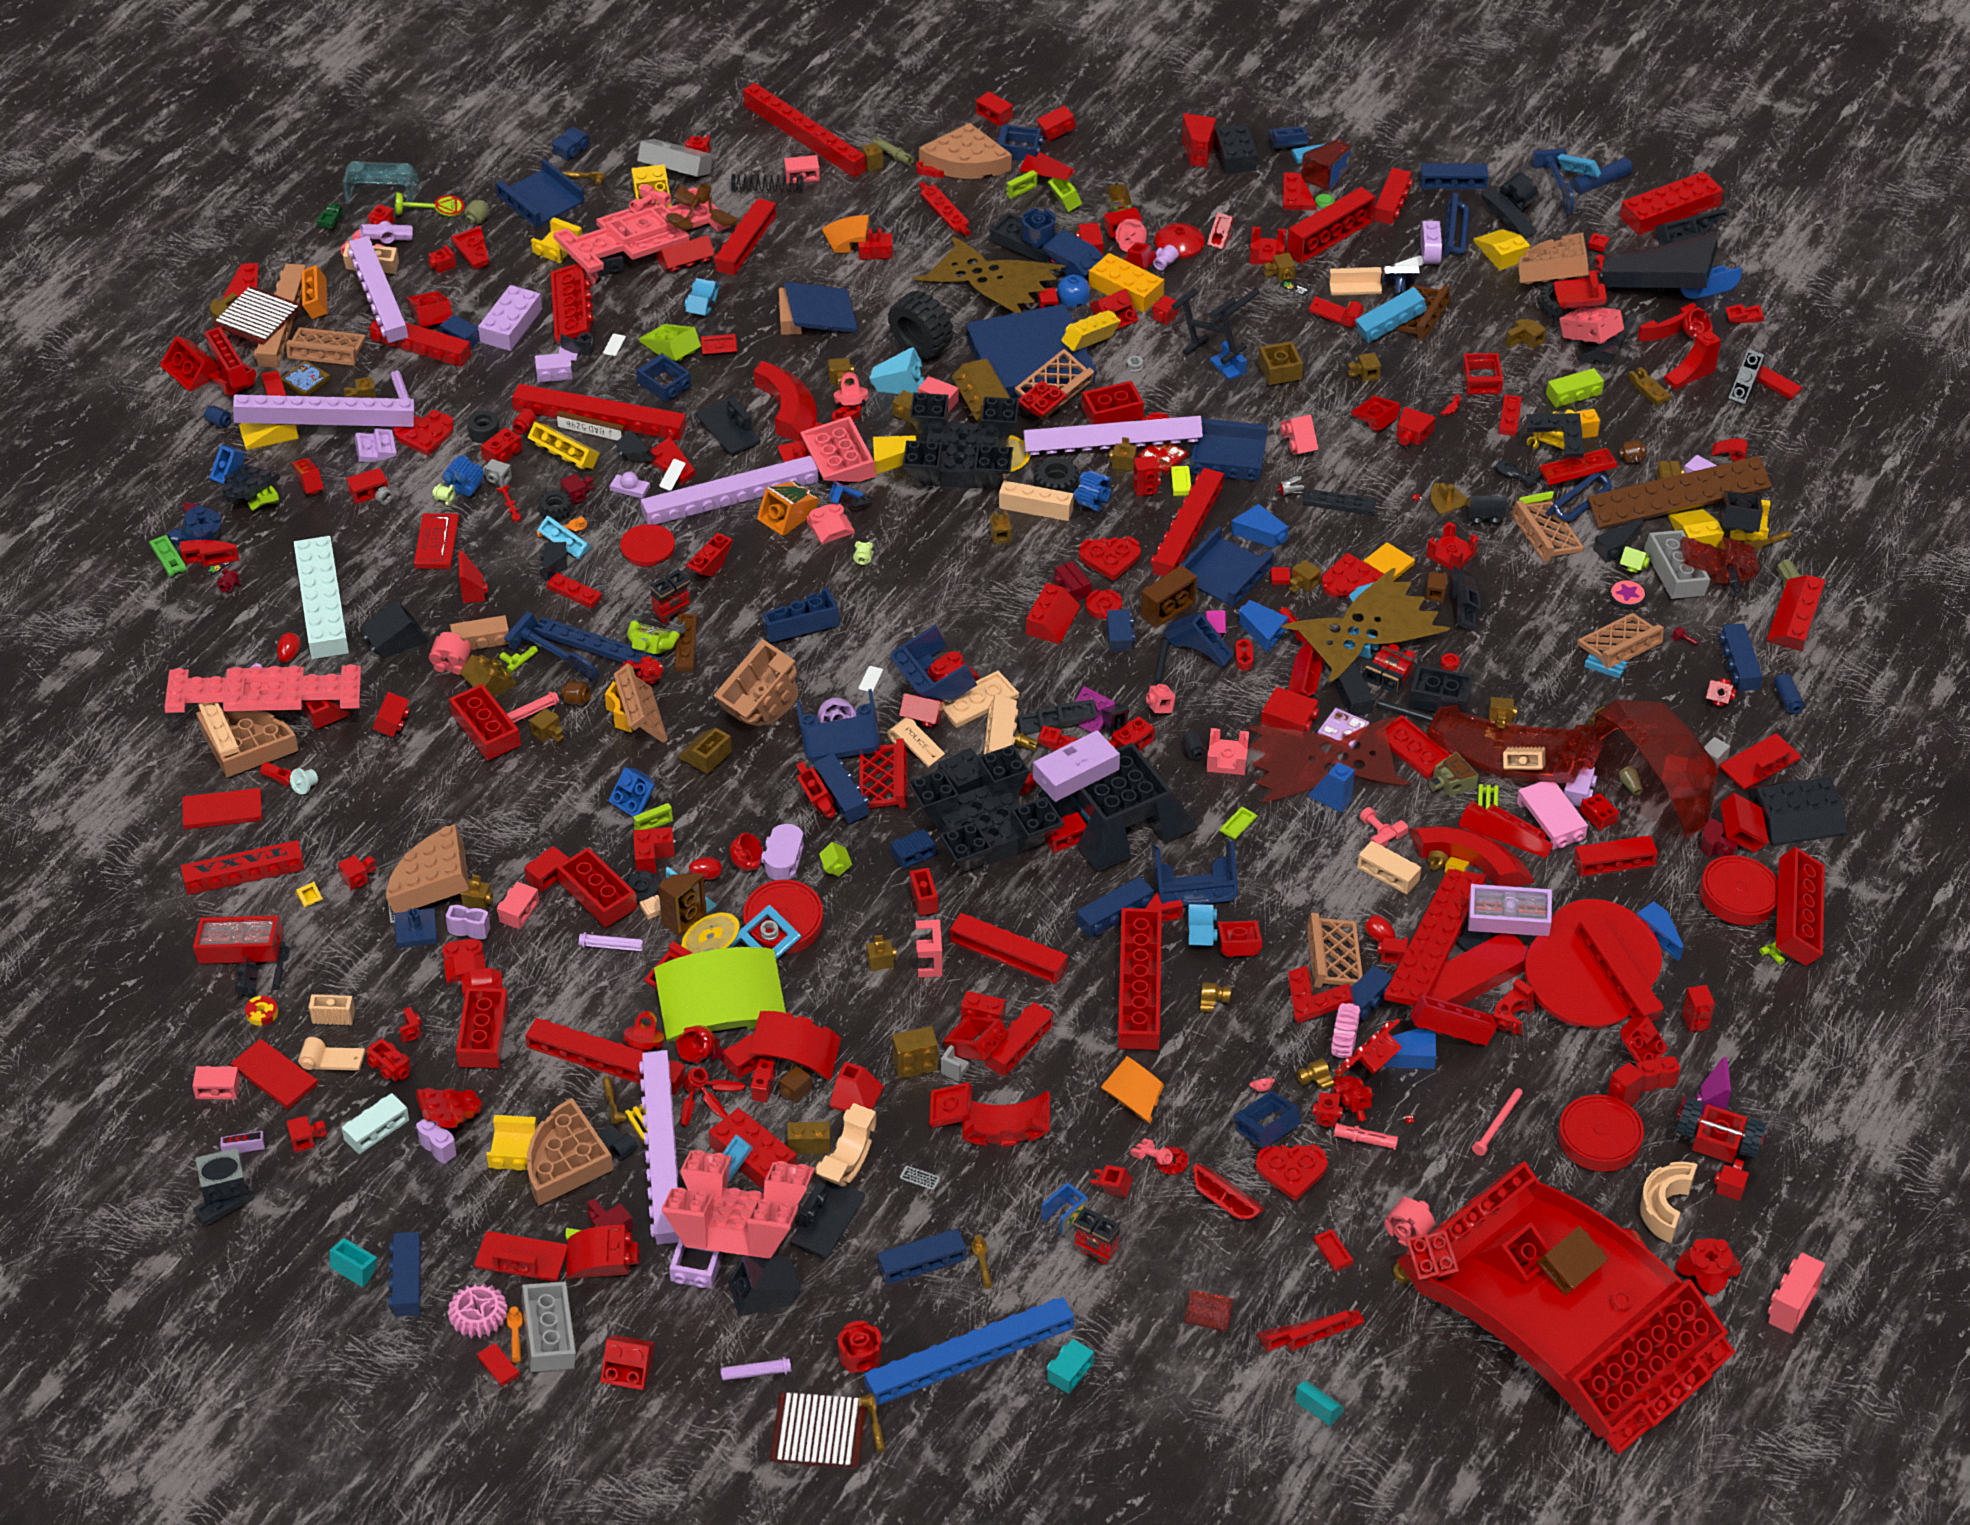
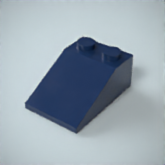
M1065 229L1060 231L1042 247L1057 264L1066 266L1061 269L1067 275H1079L1085 278L1089 275V270L1104 258L1094 245Z

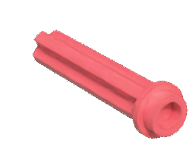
M548 692V695L507 713V715L514 723L549 706H556L559 698L555 692Z

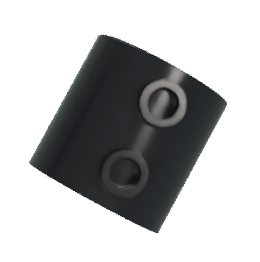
M1506 496L1468 497L1465 500L1467 519L1472 520L1473 524L1483 523V519H1490V523H1501V519H1505Z

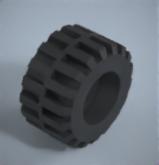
M1051 457L1048 460H1042L1034 469L1035 487L1073 494L1078 488L1079 470L1072 461H1067L1065 458L1060 459V457Z

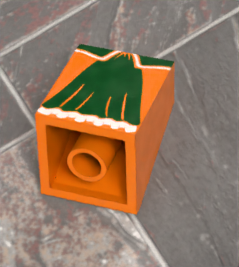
M796 481L766 487L757 519L784 536L807 519L810 512L817 508L820 497Z

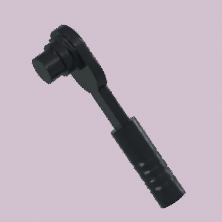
M281 941L279 945L278 962L272 983L274 990L280 989L283 964L288 960L290 949L284 941Z

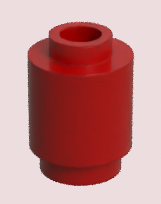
M522 409L513 421V430L518 434L528 432L537 419L535 413L530 409Z

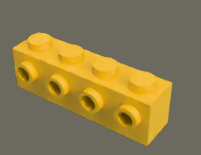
M1109 310L1100 312L1097 315L1069 324L1061 341L1071 350H1079L1112 337L1121 320L1116 317L1115 313Z
M534 422L528 435L529 439L535 441V445L541 448H548V452L554 455L559 454L563 460L570 463L573 461L576 463L575 466L584 470L586 467L593 469L600 454L598 451L546 424Z

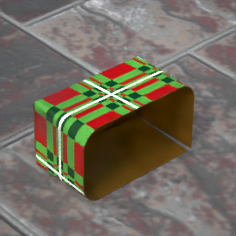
M1126 184L1108 186L1107 201L1111 212L1132 208V201ZM1113 202H1122L1123 206L1116 207L1113 205Z

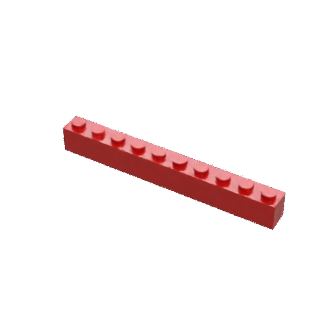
M753 83L743 89L744 106L853 178L866 171L865 154L758 84Z
M518 384L512 396L513 410L521 412L522 409H530L537 415L556 418L558 411L623 425L624 431L631 429L634 433L662 438L671 437L673 440L680 441L687 428L686 414L524 384Z

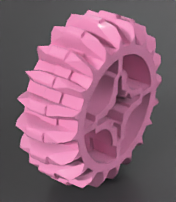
M1342 1003L1339 1006L1331 1049L1332 1055L1338 1056V1058L1352 1056L1360 1017L1359 1006L1351 1003Z
M475 1283L472 1288L466 1285L465 1291L459 1289L458 1295H453L452 1301L449 1302L448 1315L450 1323L454 1326L456 1332L461 1331L463 1337L469 1334L471 1339L474 1335H478L481 1339L482 1334L490 1336V1331L497 1332L498 1326H503V1320H506L507 1304L505 1297L501 1295L499 1289L495 1290L492 1285L488 1288L485 1283L481 1287H478Z

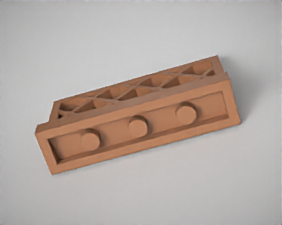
M299 327L293 339L288 340L286 343L287 358L355 366L356 356L366 340V335Z
M1063 349L1015 387L1014 391L1022 397L1025 394L1021 390L1022 388H1033L1038 384L1034 383L1036 377H1044L1045 383H1047V377L1057 378V384H1047L1051 387L1055 385L1060 388V390L1067 394V397L1043 417L1039 416L1044 421L1093 381L1094 371L1090 367L1086 369L1069 352ZM1065 356L1069 360V364L1059 363V359ZM1057 367V373H1047V368ZM1059 368H1069V374H1059ZM1071 368H1078L1081 373L1071 374ZM1059 378H1069V383L1059 384Z
M1522 500L1516 501L1511 515L1543 562L1550 561L1551 556L1583 552V545L1567 522L1559 519L1554 513L1549 516L1548 520L1538 516L1541 514L1548 517L1545 513L1546 510H1543V508H1550L1554 504L1552 501L1524 504ZM1529 510L1534 511L1537 514H1532ZM1551 519H1554V520L1558 521L1560 524H1557V523L1552 522V521H1550V520H1551ZM1537 521L1545 525L1541 526L1537 523ZM1547 526H1550V527L1555 528V529H1557V530L1554 531V530H1551V529L1546 528V527H1547ZM1559 530L1567 533L1568 536L1559 533ZM1555 537L1564 540L1565 542L1562 543L1560 541L1555 540ZM1567 542L1574 544L1575 547L1567 545ZM1553 545L1560 547L1561 549H1554L1555 547Z
M1631 613L1578 639L1577 645L1600 659L1602 665L1609 669L1610 667L1613 668L1616 664L1619 665L1622 661H1627L1663 643L1664 627L1659 624L1652 626L1634 613ZM1615 628H1620V629H1624V631H1622V630H1613V629H1615ZM1626 629H1637V631H1626ZM1601 635H1610V637H1599V636H1601ZM1612 636H1623V638H1612ZM1587 642H1596V644H1587ZM1598 642L1609 643V645H1599Z
M627 663L614 673V677L629 727L634 731L641 727L665 743L668 739L652 687L636 677L633 667Z
M1311 913L1306 926L1313 987L1321 988L1323 983L1336 985L1349 983L1350 986H1353L1363 976L1356 921L1319 918V913ZM1322 925L1329 926L1333 930L1328 933L1322 928ZM1341 928H1351V933L1347 934ZM1337 932L1343 939L1338 941L1332 935ZM1328 939L1334 946L1329 948L1324 941ZM1348 941L1353 945V948L1349 950L1343 943ZM1339 948L1345 954L1339 956L1334 950ZM1331 955L1336 961L1331 963L1326 959V956ZM1349 956L1355 963L1351 965L1344 959ZM1339 963L1347 968L1344 972L1336 967ZM1332 970L1338 977H1328V972ZM1352 972L1357 976V979H1351L1347 974Z

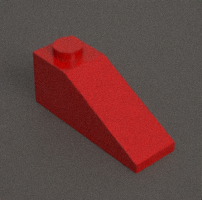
M309 458L291 462L292 468L306 494H316L320 492L319 490L324 489L319 469Z

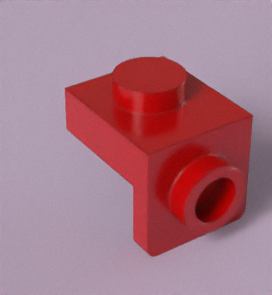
M411 1007L403 1009L406 1025L399 1028L402 1043L421 1037V1020L418 1013L414 1014Z

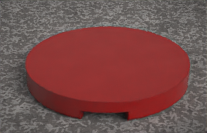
M655 524L635 526L622 536L620 541L621 554L634 565L643 567L656 566V563L665 559L668 560L673 555L675 540L672 533L662 526Z

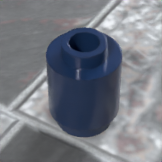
M208 406L204 412V417L208 422L221 428L226 427L231 422L230 412L220 407Z

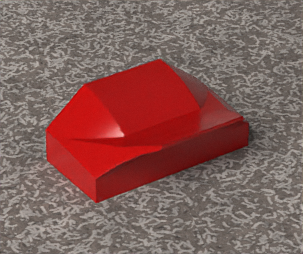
M493 968L470 970L461 976L463 997H465L466 987L503 989L501 971Z

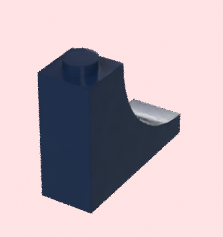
M1202 612L1173 621L1163 632L1173 647L1186 646L1197 649L1214 660L1219 667L1225 666L1234 655Z

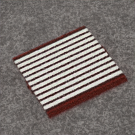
M250 286L214 321L213 326L216 328L221 327L224 331L264 345L301 308L302 304Z
M779 1394L770 1461L816 1467L857 1468L866 1407L859 1406V1398L819 1394Z

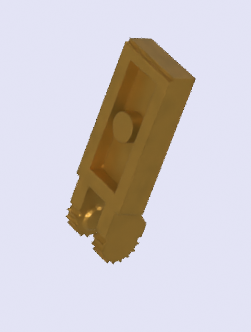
M1642 367L1638 368L1636 373L1632 371L1628 373L1629 380L1654 405L1658 406L1671 399V394L1651 376H1648L1646 370Z

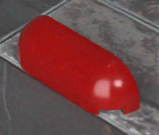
M1308 641L1301 647L1295 657L1288 687L1289 691L1306 697L1311 696L1317 691L1324 660Z
M1195 1163L1193 1168L1195 1186L1209 1199L1239 1219H1252L1263 1212L1264 1207L1251 1196L1212 1169Z

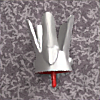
M1301 476L1279 482L1280 488L1277 491L1280 490L1283 496L1289 493H1303L1292 492L1304 489L1303 485H1291L1300 480Z

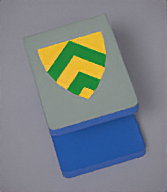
M1068 1182L1042 1203L1043 1221H1046L1067 1202L1073 1206L1060 1218L1061 1235H1064L1073 1227V1222L1084 1207L1088 1208V1198ZM1073 1195L1078 1198L1079 1202L1074 1199Z

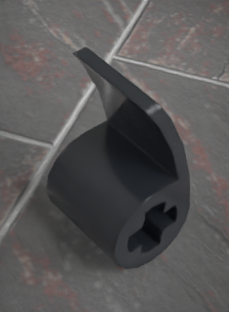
M583 332L578 335L577 340L562 333L560 334L561 348L579 355H590L594 352L593 335L591 333Z
M612 1124L598 1133V1136L609 1152L620 1161L638 1149L635 1139L630 1134L622 1136Z

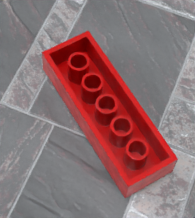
M1703 171L1622 201L1619 217L1639 236L1655 230V226L1682 220L1720 206L1723 189Z
M1360 187L1291 226L1288 230L1287 253H1290L1292 259L1301 265L1373 223L1375 196L1363 187Z
M1795 846L1779 857L1776 948L1807 966L1823 955L1825 865Z

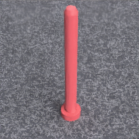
M1515 1089L1481 1140L1473 1144L1472 1150L1474 1153L1480 1156L1485 1155L1488 1143L1521 1097L1522 1089Z

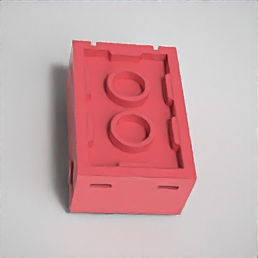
M1593 306L1582 307L1559 318L1563 338H1570L1571 340L1591 341L1602 344L1608 338L1617 336L1620 331L1624 330L1621 310Z

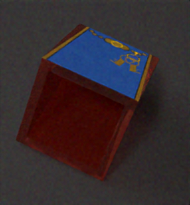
M1336 139L1304 152L1301 171L1304 182L1330 192L1349 171L1351 144Z

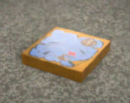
M304 361L283 376L281 380L286 387L302 396L308 397L328 382L330 375Z

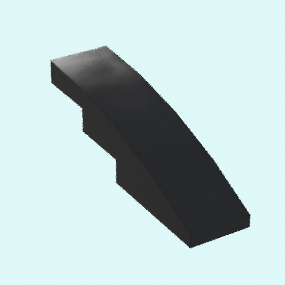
M1494 188L1481 194L1482 199L1499 222L1503 220L1510 231L1515 230L1524 239L1536 234L1537 230L1526 216L1498 190Z
M1093 699L1057 704L1053 708L1038 709L1036 713L1018 715L1017 721L1020 734L1024 733L1025 735L1041 732L1043 725L1058 729L1093 720L1098 716Z

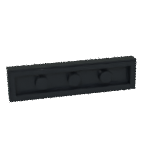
M1307 488L1303 499V505L1371 516H1374L1377 499Z

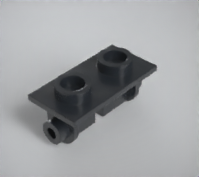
M245 956L242 964H238L236 975H239L235 985V991H238V1000L241 994L246 995L248 998H252L256 994L257 981L254 980H257L258 966L255 962L248 963L247 956Z

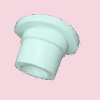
M297 768L292 771L290 776L292 788L295 792L302 795L308 793L310 787L318 782L317 774L312 769L303 771L301 768Z

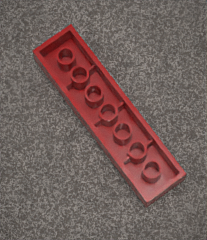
M1122 908L1118 1049L1159 1050L1162 909Z

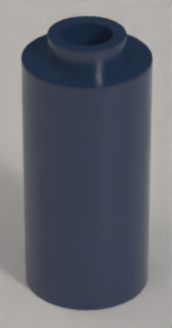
M1781 674L1777 676L1774 680V685L1787 712L1791 714L1801 712L1805 703L1791 675Z

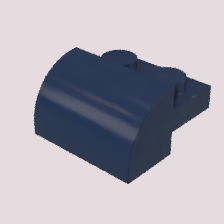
M1305 127L1268 129V136L1272 141V149L1307 145L1308 133Z

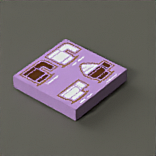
M1335 708L1319 729L1317 736L1352 750L1369 727V722Z

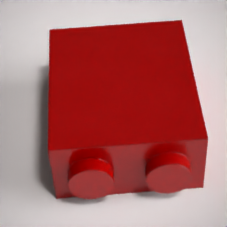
M1276 686L1262 710L1261 724L1303 739L1306 732H1310L1313 720H1317L1319 716L1318 700Z
M1736 793L1731 794L1720 803L1727 839L1754 853L1769 843L1762 807Z

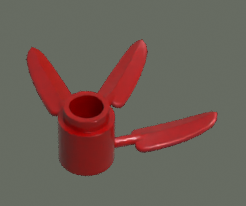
M701 1067L692 1068L683 1082L684 1088L690 1094L689 1098H685L683 1101L681 1124L687 1126L690 1122L695 1101L692 1099L693 1094L699 1093L701 1090L705 1094L703 1100L714 1113L722 1119L728 1116L713 1093H708L705 1089V1085H713L712 1088L719 1091H739L745 1088V1084L719 1079L708 1081V1074L705 1069Z

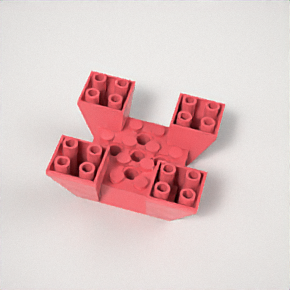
M701 1150L690 1151L681 1168V1175L688 1190L684 1188H671L662 1206V1213L685 1247L771 1258L791 1228L798 1211V1203L808 1188L815 1167H809L806 1164L793 1165L784 1161L773 1162L765 1179L764 1193L759 1191L749 1192L738 1188L728 1189L732 1156H726L723 1153H705Z

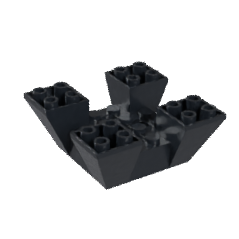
M913 392L910 420L923 441L906 440L903 468L922 485L995 489L1010 475L1013 447L1003 445L1017 424L1019 399L984 397L981 424L948 422L949 394Z
M1133 742L1116 749L1120 753L1118 771L1056 802L1044 789L1038 793L1040 799L1048 798L1060 818L1080 812L1082 808L1090 817L1077 847L1096 872L1131 858L1125 828L1142 820H1146L1164 843L1198 829V826Z
M1013 745L978 756L983 786L960 795L943 769L907 781V785L924 812L942 832L940 838L956 864L965 872L1036 848L1064 826L1063 821L1047 797L1021 806L1016 800L1029 775V769Z

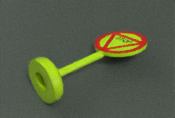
M396 192L395 216L402 215L403 206L435 208L442 215L457 216L464 211L465 205L460 198L451 195L438 197L435 200V204L403 202L402 193Z

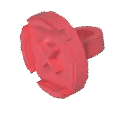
M1126 219L1118 225L1116 241L1123 251L1127 252L1135 242L1143 244L1146 242L1147 230L1137 219Z
M847 372L841 377V389L834 393L835 403L841 402V405L844 406L858 405L862 403V400L867 401L869 398L868 390L859 387L858 377L852 372ZM852 378L855 382L852 385H847L845 380Z

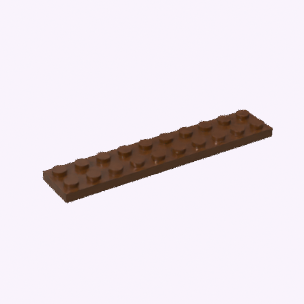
M1756 456L1588 496L1587 500L1597 529L1602 530L1628 524L1639 519L1645 520L1721 502L1724 490L1754 494L1771 490L1772 485L1761 456Z

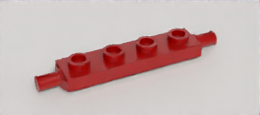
M925 182L919 184V187L922 189L920 192L921 197L955 233L962 232L966 237L971 234V231L967 228L969 226L968 220L934 184L929 187Z

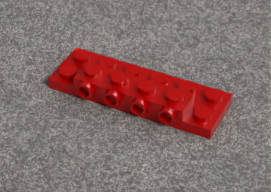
M577 263L552 271L551 287L556 342L561 343V333L573 339L583 332L590 333L589 328L591 323L594 322V317L590 312L593 311L592 303L589 301L592 300V294L588 289L592 287L590 280L585 278V270Z

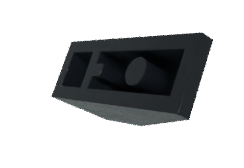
M1639 519L1596 536L1593 550L1605 563L1620 558L1623 555L1625 546L1630 547L1641 534L1643 521Z

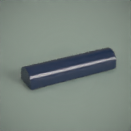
M1624 157L1599 168L1601 174L1598 177L1582 175L1572 179L1570 184L1581 195L1632 173V163L1627 157Z

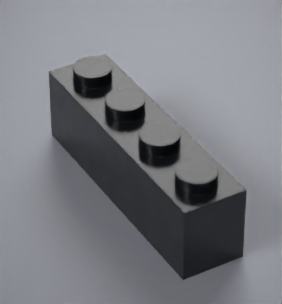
M1355 659L1334 680V683L1349 714L1360 716L1372 713L1375 697L1370 693L1368 682L1364 681L1362 670L1360 667L1358 668ZM1326 662V666L1331 674L1332 668Z

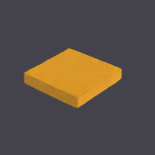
M1386 542L1363 562L1383 574L1392 568H1396L1392 579L1394 581L1415 564V559Z

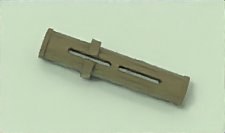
M877 136L875 139L873 138L872 144L877 143L883 152L893 156L895 160L902 161L908 166L914 162V156L904 152V149L897 148Z

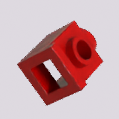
M707 135L706 138L691 136L690 140H686L685 147L709 153L711 150L710 135Z
M443 245V249L429 254L428 264L431 269H434L439 274L456 267L455 255L447 245Z
M1384 937L1383 942H1379L1377 953L1381 954V962L1399 965L1407 950L1408 937H1404V940Z

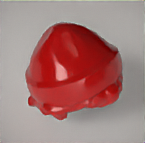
M1700 307L1689 311L1683 318V330L1694 340H1696V336L1709 330L1713 332L1709 314L1704 313L1705 310L1700 309Z
M741 833L731 843V860L742 871L747 872L758 869L763 853L760 840L753 834Z
M703 1025L684 1028V1032L676 1039L677 1052L681 1059L699 1064L700 1061L706 1059L713 1051L715 1038L712 1031Z

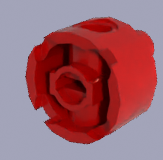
M854 1321L845 1325L843 1331L839 1333V1360L848 1372H866L879 1366L882 1357L881 1333L876 1326L873 1325L872 1327L865 1321Z

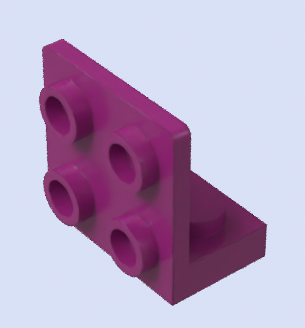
M1083 686L1075 702L1094 699L1098 717L1076 725L1091 733L1096 730L1100 732L1104 725L1101 709L1117 703Z

